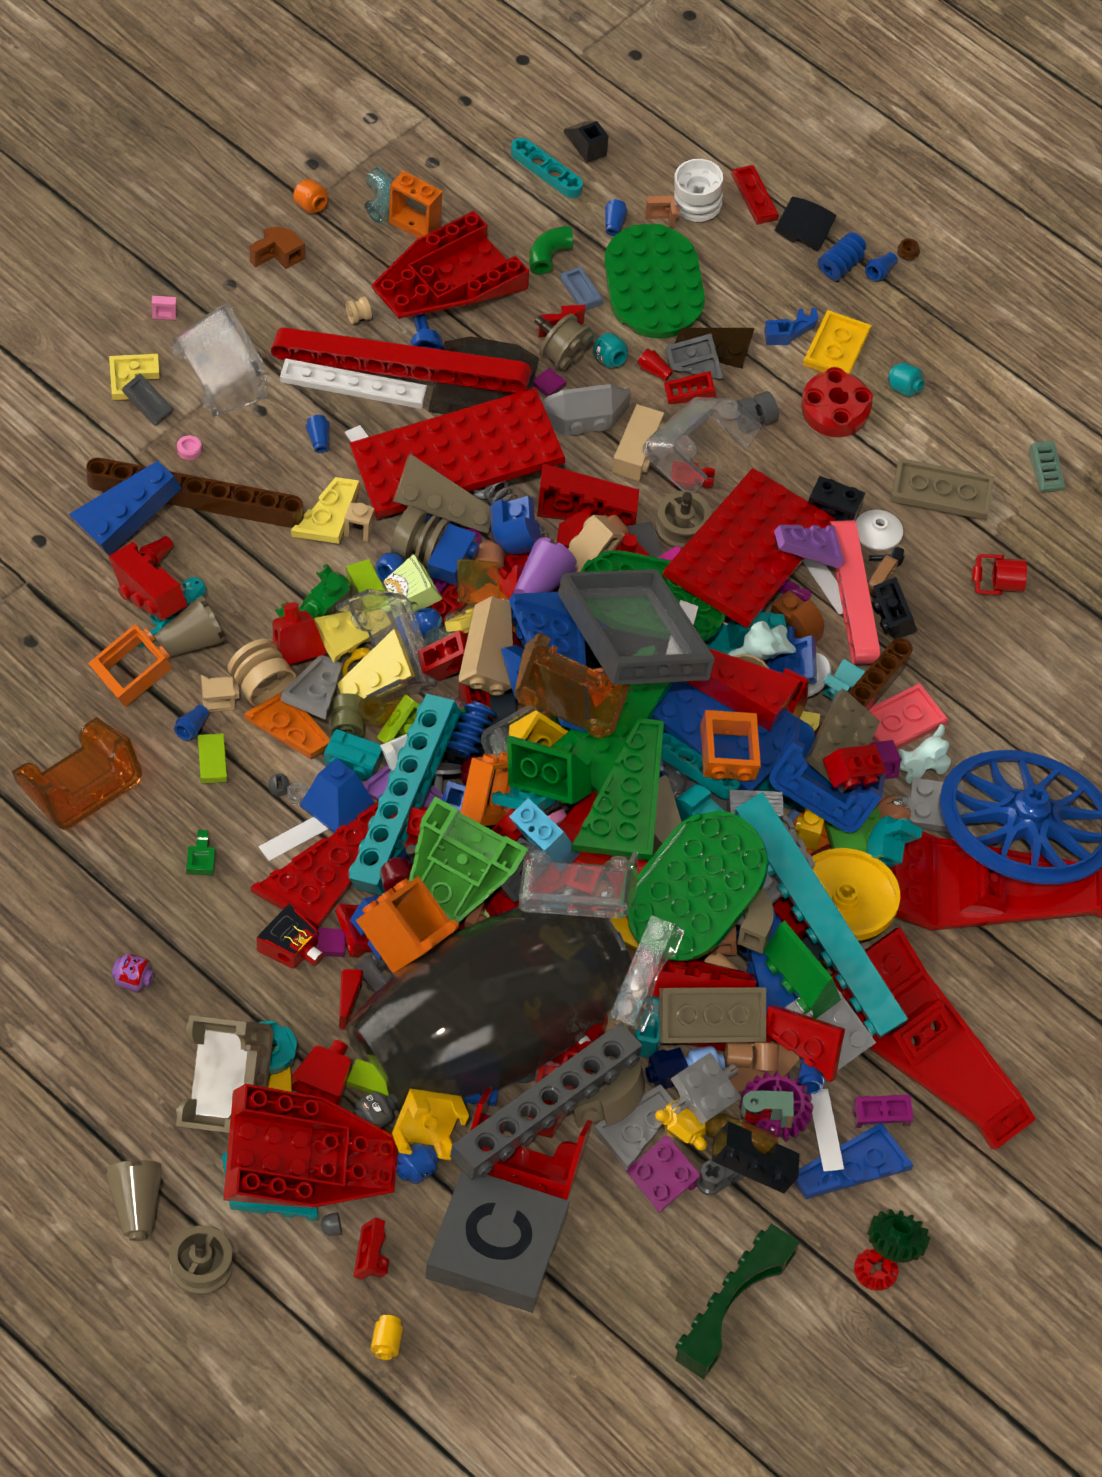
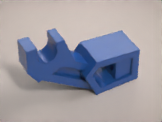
M800 308L797 318L793 322L789 319L766 321L764 327L766 345H789L792 340L808 330L814 329L818 321L817 308H811L810 315H805L803 308Z

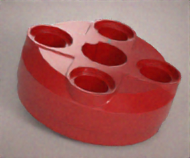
M830 367L827 371L811 378L806 384L801 401L802 413L806 422L817 432L829 437H847L858 432L867 422L872 408L873 393L856 376L844 372L839 367Z

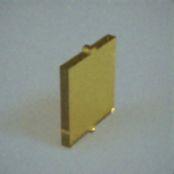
M479 558L475 560H457L459 603L477 604L491 596L499 598L498 562L480 561Z

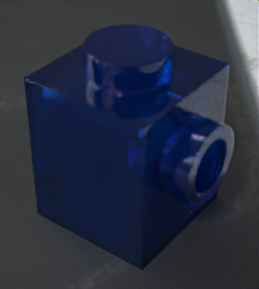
M681 1048L668 1051L659 1050L649 1056L648 1067L645 1068L648 1082L653 1083L654 1087L660 1084L664 1089L675 1087L671 1078L688 1067Z

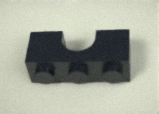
M727 1121L714 1136L713 1162L783 1194L798 1179L800 1153L775 1143L766 1154H763L752 1143V1131L730 1121Z

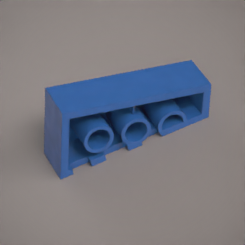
M156 461L69 515L76 525L109 556L124 544L182 487L176 478L159 461Z
M774 908L769 941L781 924V919L775 915ZM737 925V936H739L741 927ZM740 945L742 957H748L749 960L747 961L746 972L755 975L757 981L755 987H766V1016L768 1006L774 1004L785 1008L797 999L794 993L789 995L780 983L782 978L778 974L773 976L764 964L767 961L764 952L761 954Z

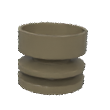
M408 506L395 529L391 543V552L400 554L405 560L415 553L418 560L422 564L424 563V567L428 569L427 563L445 529L451 522L447 519L440 521L437 515L432 516L427 522L428 514L426 511L414 506Z

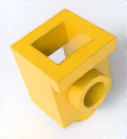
M807 808L803 817L798 816L795 832L799 839L803 840L806 848L817 850L825 819Z

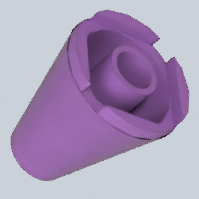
M540 537L531 549L513 593L554 591L560 586L563 573H571L578 570V567L575 568L576 558L561 543L558 542L557 545L549 542L550 538Z

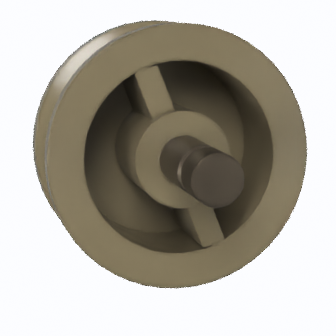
M574 314L566 315L555 326L546 321L541 315L534 321L536 325L548 333L540 347L539 354L541 357L550 358L555 362V368L559 371L565 370L572 362L574 364L579 363L584 357V349L595 336L589 326L583 327L577 322V317Z
M676 491L666 495L660 501L657 511L655 528L659 538L671 547H681L682 549L712 515L711 507L702 496L694 492Z
M204 1225L193 1226L180 1232L173 1240L169 1250L172 1279L179 1288L195 1295L210 1294L222 1288L232 1273V1248L227 1237L221 1231Z

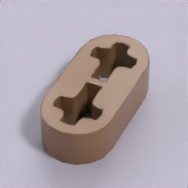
M888 555L884 557L868 583L870 594L876 596L873 586L891 579L898 565L897 559Z

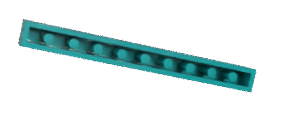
M761 792L736 807L735 814L751 824L765 844L768 855V875L770 877L775 875L779 882L776 886L784 899L789 897L794 905L791 908L794 916L799 922L801 920L805 922L808 927L805 931L808 938L813 944H819L823 951L820 953L822 960L827 967L833 966L837 973L834 976L836 982L842 990L847 988L852 996L849 1002L857 1013L861 1011L866 1018V1021L863 1023L870 1035L876 1034L878 1039L905 1024L908 1020L905 1013L765 794Z

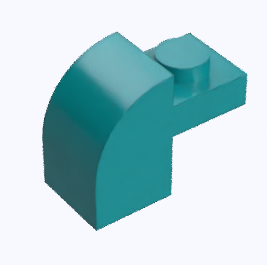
M843 659L834 676L828 674L823 683L828 686L823 694L833 700L836 693L844 688L849 692L865 671Z
M698 784L692 785L675 799L681 822L698 813L703 814L724 810L710 798L711 792Z
M885 816L872 830L866 853L871 854L872 858L881 860L888 868L901 864L905 843L920 839L923 828L914 825L908 819L897 820L890 816Z

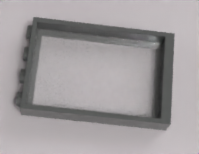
M657 569L571 572L562 574L558 595L613 685L709 680L715 658Z

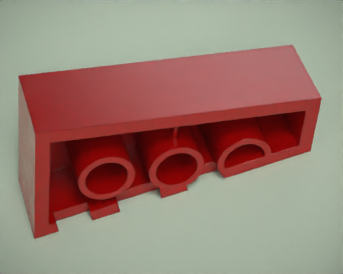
M650 952L642 977L645 995L659 997V988L755 987L757 983L755 975L752 973L699 960L681 962L665 960Z

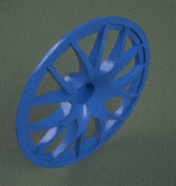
M997 750L971 756L960 762L947 775L940 793L941 816L946 828L957 844L979 863L1016 880L1054 885L1082 880L1102 868V842L1092 854L1087 852L1077 842L1102 841V833L1079 830L1062 821L1102 819V793L1079 772L1043 755L1017 750ZM1018 761L1024 790L1012 788L1004 780L996 762ZM1026 763L1039 765L1051 769L1053 772L1039 784L1035 785ZM990 764L994 783L986 781L970 772L980 766ZM1059 774L1079 786L1071 795L1060 800L1050 799L1046 791L1047 787ZM964 778L999 802H988L972 798L958 791L957 787ZM1085 792L1094 802L1098 811L1070 806ZM956 799L976 812L960 815ZM998 822L1005 825L995 832L975 837L964 823ZM1022 837L1026 839L1031 849V865L1006 858L1008 849L1013 841ZM1047 837L1055 839L1083 860L1067 865L1053 850ZM1004 842L1001 854L985 846ZM1040 854L1055 867L1037 866Z

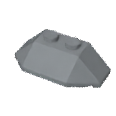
M605 384L562 390L549 395L544 400L541 399L554 431L563 436L579 435L581 433L601 432L611 429L629 408L631 391L630 388Z

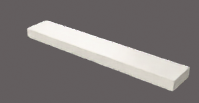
M286 358L280 375V382L419 409L423 407L427 392V385Z

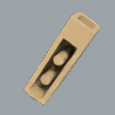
M491 596L474 606L459 674L460 683L469 685L473 689L489 692L490 695L494 696L502 695L505 691L512 688L501 652L502 648L513 646L512 616L509 602Z

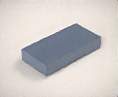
M581 266L560 274V281L577 305L585 304V311L603 305V298Z

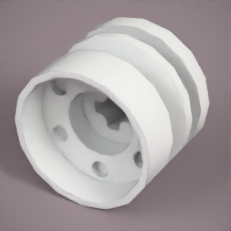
M692 159L682 163L674 175L675 205H679L680 216L694 222L713 219L722 208L723 172L718 165L705 159Z

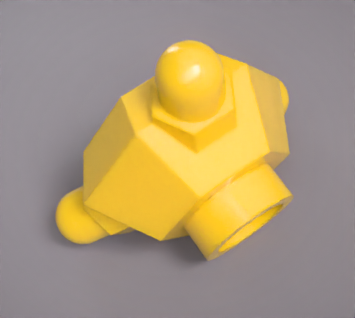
M679 1099L667 1104L664 1110L660 1109L655 1113L656 1120L664 1124L665 1131L670 1137L687 1144H693L699 1151L707 1148V1142L704 1139V1135H706L705 1123L701 1125L694 1113L688 1108L679 1114L673 1112L680 1106L672 1110L671 1105Z

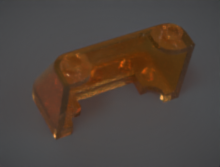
M538 633L525 645L521 657L514 691L518 702L526 706H534L589 731V734L596 738H603L612 734L615 731L630 684L613 685L605 671L600 673L556 653L558 647L553 645L550 648L548 645L550 637Z
M97 717L81 728L79 741L82 747L41 773L38 766L33 763L22 764L12 771L19 787L47 818L62 830L72 828L136 786L142 776V770L130 738Z

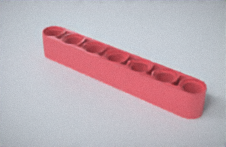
M855 520L830 521L829 523L835 527L845 561L840 568L835 567L851 661L853 665L873 664L880 656V647L857 524Z

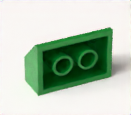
M514 736L507 737L508 786L569 804H574L591 794V769L577 755Z
M783 921L764 950L767 958L764 964L773 976L778 974L782 978L780 983L789 995L791 993L795 994L798 998L796 1003L803 1013L809 1012L816 1019L841 1001V998L831 975L787 922Z

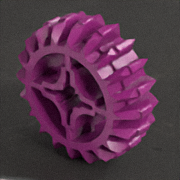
M778 1070L774 1073V1076H770L767 1071L764 1073L763 1078L756 1075L753 1082L749 1081L746 1084V1090L741 1093L740 1110L744 1095L750 1091L793 1092L794 1117L792 1128L780 1127V1120L762 1119L755 1123L746 1120V1129L753 1128L754 1136L759 1133L763 1134V1141L768 1139V1137H773L774 1143L778 1142L779 1137L785 1143L789 1140L790 1136L796 1139L799 1136V1132L806 1130L807 1124L812 1119L811 1113L814 1106L811 1103V1094H806V1085L799 1086V1078L793 1081L790 1080L789 1072L785 1077H780Z

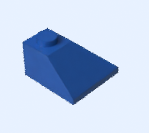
M335 758L318 773L300 803V807L335 833L336 829L343 824L346 826L355 820L357 815L372 806L374 801L357 774Z

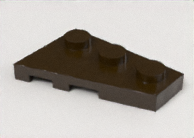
M755 328L679 329L675 343L712 334L719 363L743 369Z

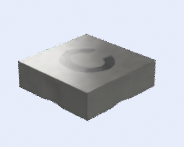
M461 1171L427 1262L426 1279L463 1291L481 1293L494 1301L533 1313L546 1277L549 1259L556 1249L567 1218L569 1201L489 1175L483 1177L479 1175L471 1181Z

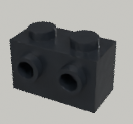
M819 476L809 497L808 504L825 511L834 517L835 521H856L862 509L866 492L838 483L833 479Z
M894 577L874 585L876 597L872 600L877 612L882 611L885 618L881 619L885 632H891L893 639L916 632L917 628L897 578Z

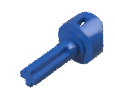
M426 314L413 316L417 333L412 337L410 345L444 350L442 337L437 331L429 329Z

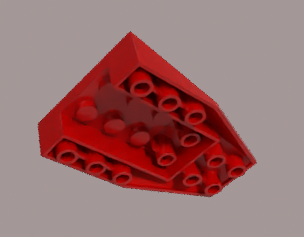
M472 211L417 239L371 285V288L391 311L401 319L473 304L527 290L529 269L516 255L507 260L487 238L488 225L475 211Z
M244 1084L233 1090L223 1200L316 1208L394 1193L397 1145L392 1134L324 1097Z

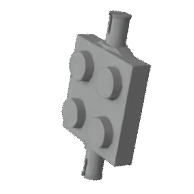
M912 778L908 797L898 796L911 810L910 820L914 825L923 829L949 832L940 811V793L944 782ZM959 784L957 790L963 793L964 785ZM956 799L960 815L976 812Z
M710 1052L672 1077L671 1081L677 1088L681 1098L671 1105L672 1110L680 1106L673 1112L679 1114L688 1108L702 1125L739 1100L741 1096L729 1080L738 1074V1068L730 1072L737 1066L731 1064L723 1070Z

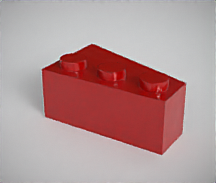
M131 542L108 556L120 586L118 591L124 600L134 603L136 607L146 610L150 615H154L161 620L187 606L180 584L162 567L156 569L151 565L152 558L147 554L142 556L138 551L136 543Z

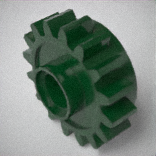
M889 1209L887 1214L880 1211L878 1216L874 1215L867 1232L870 1235L869 1242L872 1243L874 1249L882 1257L899 1263H906L912 1260L917 1261L920 1255L924 1256L930 1237L927 1236L929 1230L921 1228L923 1222H915L913 1220L914 1215L911 1214L906 1217L903 1211L900 1210L898 1214H895L892 1209Z

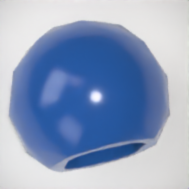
M394 552L383 554L376 563L378 577L384 582L390 574L405 562L404 558Z
M424 608L414 611L410 624L412 630L418 636L429 638L439 633L443 620L441 614L436 609Z

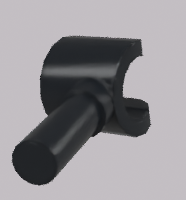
M895 547L892 549L891 554L869 555V561H882L888 555L898 560L897 567H899L905 557L903 556L904 549Z

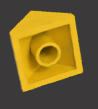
M537 710L509 725V736L549 747L569 732Z

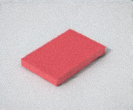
M921 683L874 705L869 710L880 721L872 740L874 742L893 740L897 749L937 730L941 724L947 725L949 721Z

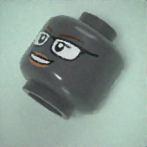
M375 1091L356 1102L353 1114L379 1128H383L393 1122V1111L396 1110V1107L389 1095L384 1097L383 1094Z

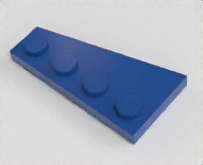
M879 1123L840 1145L844 1169L824 1172L821 1157L799 1168V1176L794 1184L805 1199L912 1170L913 1164L885 1126Z

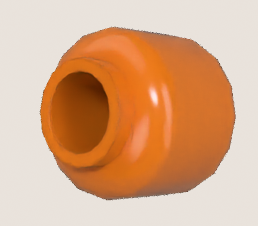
M305 179L295 187L293 198L300 208L307 213L313 214L322 211L326 207L328 192L317 181Z

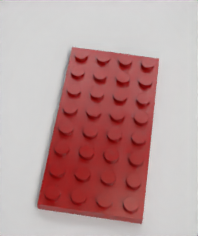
M536 388L349 442L371 506L374 508L376 519L405 511L408 508L393 502L408 454L413 455L467 492L542 470L543 463L551 466L566 463L564 453Z
M752 468L666 566L662 575L748 629L805 559L801 556L779 550L774 533L775 529L779 525H801L804 528L819 525L820 528L825 529L828 525H831L830 521H835V518L816 506L808 504V501L770 479L762 472Z

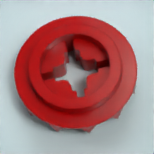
M867 1248L858 1255L854 1264V1273L861 1285L870 1290L881 1291L888 1289L896 1282L899 1274L897 1262L882 1257L875 1249L869 1250ZM882 1262L881 1270L883 1272L878 1270L871 1276V1270L873 1267L871 1264L877 1265L878 1263Z

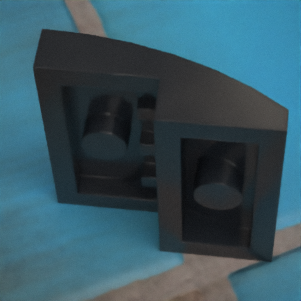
M792 196L774 231L792 243L799 239L817 252L822 246L837 215L818 204Z

